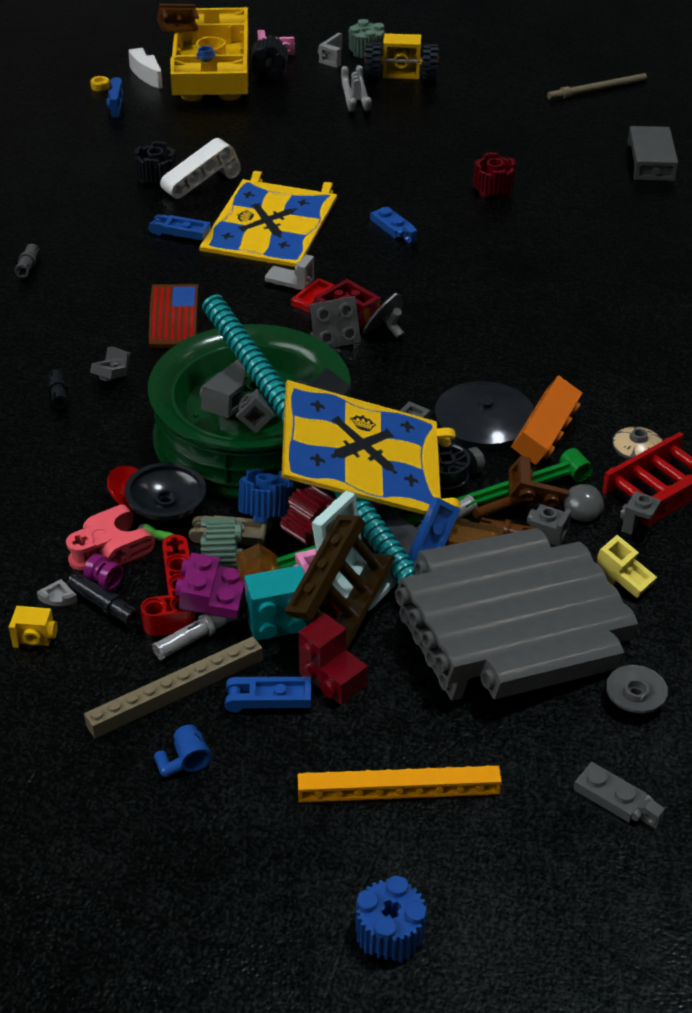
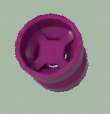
M97 553L87 560L83 575L93 582H98L99 586L110 591L120 583L123 577V567L113 561L109 562L106 557Z

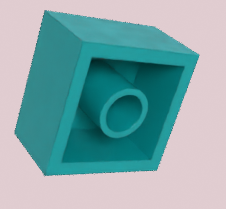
M302 565L244 576L246 617L252 636L256 641L299 633L300 630L311 623V620L291 618L284 611L305 574Z

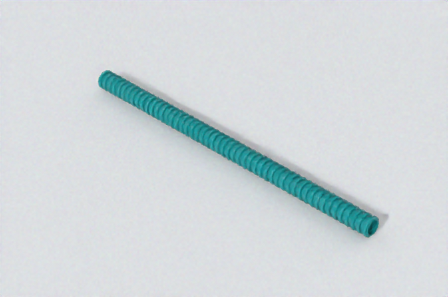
M215 294L208 297L202 304L203 311L210 318L219 334L222 335L224 341H226L232 352L235 353L239 362L247 370L252 380L256 382V386L260 388L261 393L264 394L266 400L273 406L274 411L277 412V415L284 423L285 383L282 382L277 372L273 370L272 365L269 364L259 347L256 346V343L252 341L251 336L248 335L222 296ZM332 491L335 493L336 498L342 495V493ZM356 497L358 516L365 522L361 532L364 533L365 539H369L368 543L370 546H373V550L376 553L390 554L395 557L389 572L393 573L392 576L395 580H398V585L400 578L414 576V562L410 561V556L405 554V549L400 547V542L396 540L394 534H391V530L386 527V523L381 520V516L376 514L377 511L372 507L371 502Z

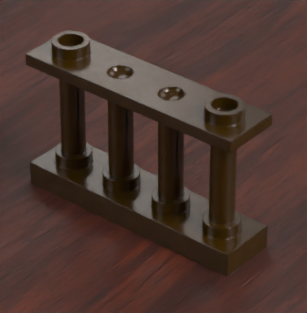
M337 515L284 611L291 618L315 621L323 615L319 607L325 596H327L340 610L335 621L346 628L347 650L388 574L395 557L390 554L372 553L358 536L365 522L360 516ZM351 548L366 563L360 575L345 561ZM338 572L353 586L347 599L332 585Z

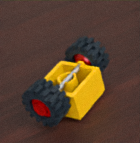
M384 33L383 56L381 55V42H366L364 58L365 77H380L381 64H383V78L419 79L420 65L423 63L422 79H437L439 64L438 44H424L422 59L420 57L421 35Z

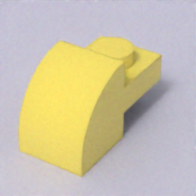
M616 535L600 549L597 556V564L603 569L609 583L614 585L618 582L638 598L654 583L657 577L635 559L639 552Z

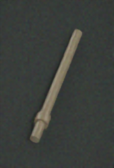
M643 73L571 88L569 86L561 87L560 90L548 92L547 97L549 100L560 97L562 99L570 98L571 95L646 81L647 75Z

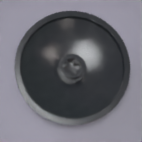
M487 381L467 382L448 389L439 397L435 405L434 420L437 421V429L452 428L455 430V439L450 438L454 444L466 449L476 447L482 452L501 451L511 448V445L533 412L534 407L524 394L510 386Z

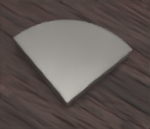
M62 579L37 591L38 599L51 606H66L78 602L77 595Z

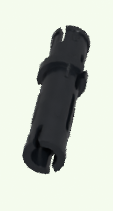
M75 572V574L69 577L67 585L75 592L101 607L106 615L117 617L128 626H132V623L136 624L140 617V611L127 604L122 596L108 592L79 572Z

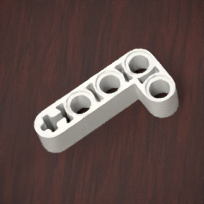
M215 138L165 174L161 179L160 186L172 197L180 199L217 171L230 179L237 177L241 166L234 148L222 139Z

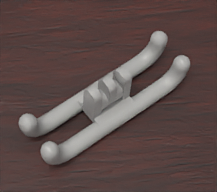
M358 65L356 72L352 73L350 88L348 67L343 66L341 68V80L348 110L354 112L356 110V100H361L364 111H370L372 99L368 97L366 92L363 67Z

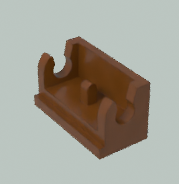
M159 4L157 21L162 31L197 32L198 26L195 19H199L195 4Z

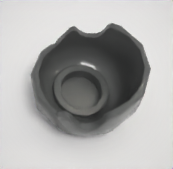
M587 484L571 487L569 489V496L562 503L564 511L566 508L572 510L571 517L581 522L595 520L604 509L601 493L597 488Z

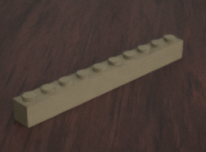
M250 637L84 713L86 727L94 739L263 661L262 647L254 637Z

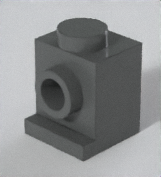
M258 389L253 393L246 394L241 399L239 412L236 414V417L255 433L275 416L273 406L269 404L264 394Z
M540 504L537 510H530L527 517V525L540 529L546 535L550 544L560 546L569 531L572 510L566 508L565 512Z

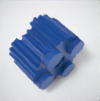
M259 468L247 470L246 477L239 480V512L250 514V516H253V521L262 523L268 522L270 517L285 518V515L288 513L287 510L290 508V505L287 504L288 498L293 493L292 480L281 478L282 471H278V475L265 474L264 469Z
M395 875L387 879L386 882L379 880V884L374 882L372 887L367 886L366 890L359 893L356 903L357 943H360L361 949L364 948L365 954L370 953L374 955L376 953L377 958L384 956V959L387 960L388 957H391L392 960H398L402 963L403 958L409 960L410 955L415 956L416 947L421 946V941L424 940L426 932L427 906H425V899H422V894H417L418 889H412V885L408 884L404 877Z

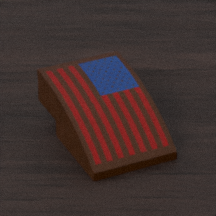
M152 284L149 315V348H172L185 339L198 334V284Z

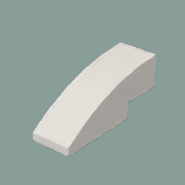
M143 48L128 50L130 68L135 75L149 85L162 89V73L155 56H146Z

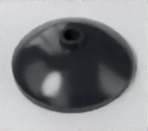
M164 462L145 466L132 474L125 485V499L128 506L137 514L156 521H172L186 517L195 512L206 498V483L201 474L193 468L179 463Z

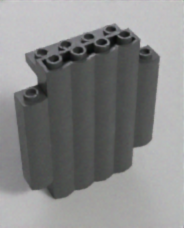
M538 528L419 551L414 562L415 575L400 578L398 588L395 591L396 601L401 606L399 612L402 622L408 626L415 644L421 648L428 666L432 667L438 677L441 688L446 691L451 701L461 699L469 679L475 677L481 678L483 686L488 689L495 700L615 670L624 655L621 642L631 640L638 625L633 611L623 603L618 590L608 582L603 569L593 561L588 548L584 544L575 542L551 547L546 535Z

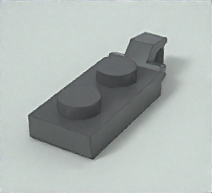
M593 762L587 766L574 782L573 789L627 822L631 820L639 821L640 819L656 829L663 819L665 808L656 803L650 795H647L644 791Z

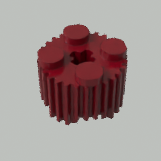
M496 152L486 153L484 158L482 157V159H478L474 163L473 186L478 191L480 190L479 194L483 197H490L492 194L510 195L514 188L516 161L510 157L509 159L501 158Z
M309 486L308 489L305 488L304 490L297 488L296 492H293L292 496L288 498L287 504L290 505V508L287 510L288 513L285 515V518L282 517L280 527L300 542L311 547L315 545L312 522L336 498L315 486Z

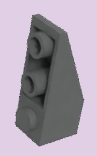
M239 359L201 387L202 410L225 418L231 417L239 410L246 378V370L239 362Z

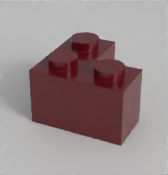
M345 279L315 296L314 303L355 296L359 328L364 329L369 319L380 307V297L349 279Z
M324 613L299 631V673L302 677H311V682L320 688L326 697L334 699L342 706L367 687L368 666L346 650V628Z

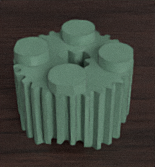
M366 19L358 20V24L349 27V49L354 52V56L365 58L366 42H381L382 55L385 33L384 25L382 23L372 24Z
M236 517L201 518V527H206V532H203L201 538V554L220 557L219 566L242 569L243 548H238L237 541H241L242 521H236Z

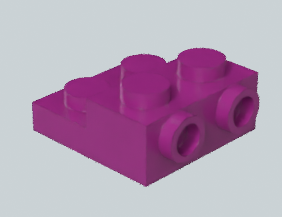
M191 552L189 560L183 559L181 576H184V579L178 578L176 583L175 596H179V609L237 619L245 587L244 576L247 575V571L219 566L220 557Z

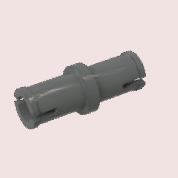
M28 244L25 251L20 254L18 264L14 269L15 273L18 272V277L26 278L30 269L35 266L36 257L40 253L39 248L36 250L37 245Z

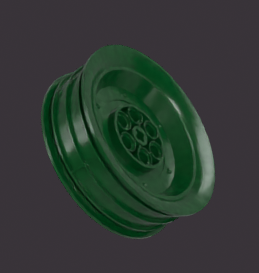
M242 324L248 335L251 336L252 341L256 343V346L259 347L269 364L272 365L273 370L277 372L282 382L286 383L287 380L294 382L303 379L311 384L327 368L351 387L350 374L345 362L334 349L323 341L304 332L286 327L265 324ZM211 329L178 343L167 351L154 366L148 382V398L155 418L153 445L161 463L183 464L201 474L206 483V493L239 499V480L246 477L247 470L259 468L264 469L265 474L278 475V471H282L284 423L277 415V412L274 411L275 416L255 433L236 417L239 410L231 417L225 418L201 409V387L238 360L218 330ZM247 370L243 397L248 393H253L256 389L260 390L256 386V382L247 373ZM350 391L345 396L349 397ZM292 481L293 492L297 488L303 489L309 486L308 484Z

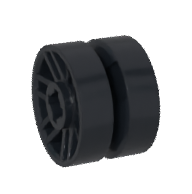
M438 443L441 498L458 497L468 488L470 455L460 445L451 443L450 447H443Z

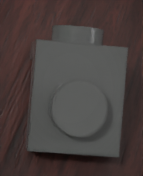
M112 346L108 347L106 359L92 363L90 373L99 375V379L104 381H114L115 378L127 376L130 353Z
M635 491L628 504H625L620 514V519L623 520L621 531L632 535L641 517L649 520L652 519L660 505V500Z

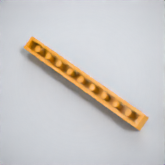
M490 765L298 773L299 802L500 794L501 790L499 766Z

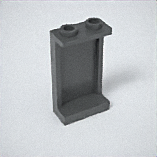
M630 126L628 145L632 147L635 162L634 180L675 181L678 160L670 127Z

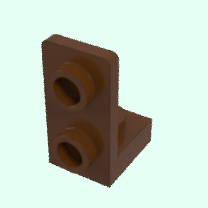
M520 456L509 468V496L519 498L522 501L544 504L548 507H559L569 496V490L532 481L533 471L530 469V458Z

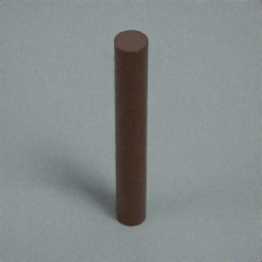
M508 496L474 508L472 516L475 519H479L525 501Z

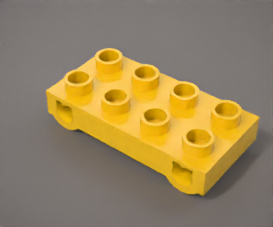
M248 7L196 8L199 19H195L198 26L197 32H174L170 73L172 95H181L182 99L187 101H197L202 99L204 95H219L223 100H236L241 97V94H248ZM199 47H213L215 57L210 62H202L196 56Z

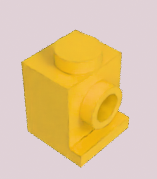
M16 606L9 625L12 646L15 648H19L20 644L49 646L51 638H56L58 628L57 621H53L51 609Z

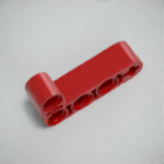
M170 535L162 543L168 595L147 598L141 604L143 629L145 633L151 636L173 634L198 620L197 612L179 609V596H175L177 579H184V576H181L183 559H190L188 541L182 535Z

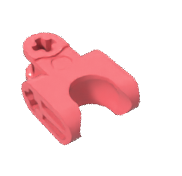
M118 505L89 517L85 521L83 529L67 537L66 546L71 551L68 562L73 569L84 570L87 560L92 555L98 553L106 557L109 562L113 561L123 565L149 554L153 550L155 539L149 531L143 528L128 531L132 527L133 512L126 505Z

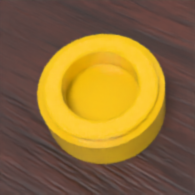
M104 76L94 77L90 81L91 89L95 91H105L110 87L109 79Z

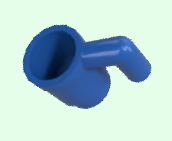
M184 725L174 733V746L179 758L169 762L165 751L161 750L154 754L157 767L163 777H169L183 769L187 772L200 771L207 767L212 760V754L207 747L202 733L194 725Z

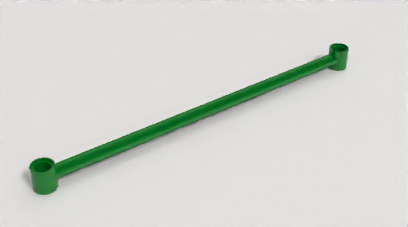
M571 448L562 454L559 464L533 472L532 481L544 484L570 475L574 481L583 482L591 476L594 467L578 449ZM509 480L456 499L460 501L467 495L472 496L474 501L466 505L468 507L474 503L480 506L509 496ZM413 512L401 517L414 527H417L425 515ZM314 545L243 570H246L247 575L292 567L296 565L295 553L316 549Z

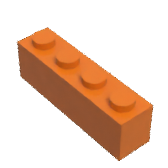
M558 375L542 395L511 445V448L522 456L530 458V461L535 465L542 457L548 459L555 449L552 444L555 445L564 434L561 429L564 430L572 420V417L569 415L572 416L581 405L577 401L582 392Z

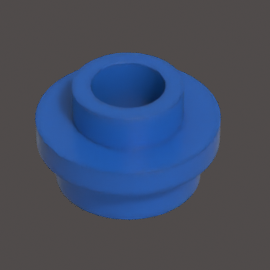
M202 46L198 48L196 56L202 62H210L215 57V52L211 46Z

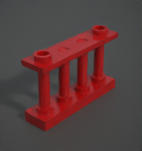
M679 432L622 464L610 468L605 472L602 492L607 495L620 488L630 497L633 496L635 491L644 494L629 483L636 478H639L657 491V494L651 496L660 500V505L654 516L650 520L643 517L640 518V521L647 527L692 502V474L685 475L667 462L675 457L692 469V456L681 449L684 434ZM657 467L675 480L676 483L667 486L650 474L649 471Z

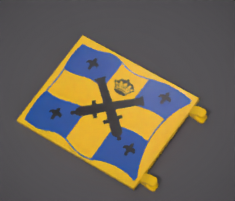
M253 171L251 180L243 179L203 240L199 250L295 267L297 262H300L305 254H307L337 199V194H333L331 190L333 183L324 182L322 191L319 192L263 183V180L260 179L262 172Z
M287 380L285 383L281 478L342 494L345 491L355 493L358 498L426 515L433 497L441 499L438 443L443 447H450V438L455 439L456 437L455 430L452 428L437 429V421ZM442 499L460 509V501L458 499Z

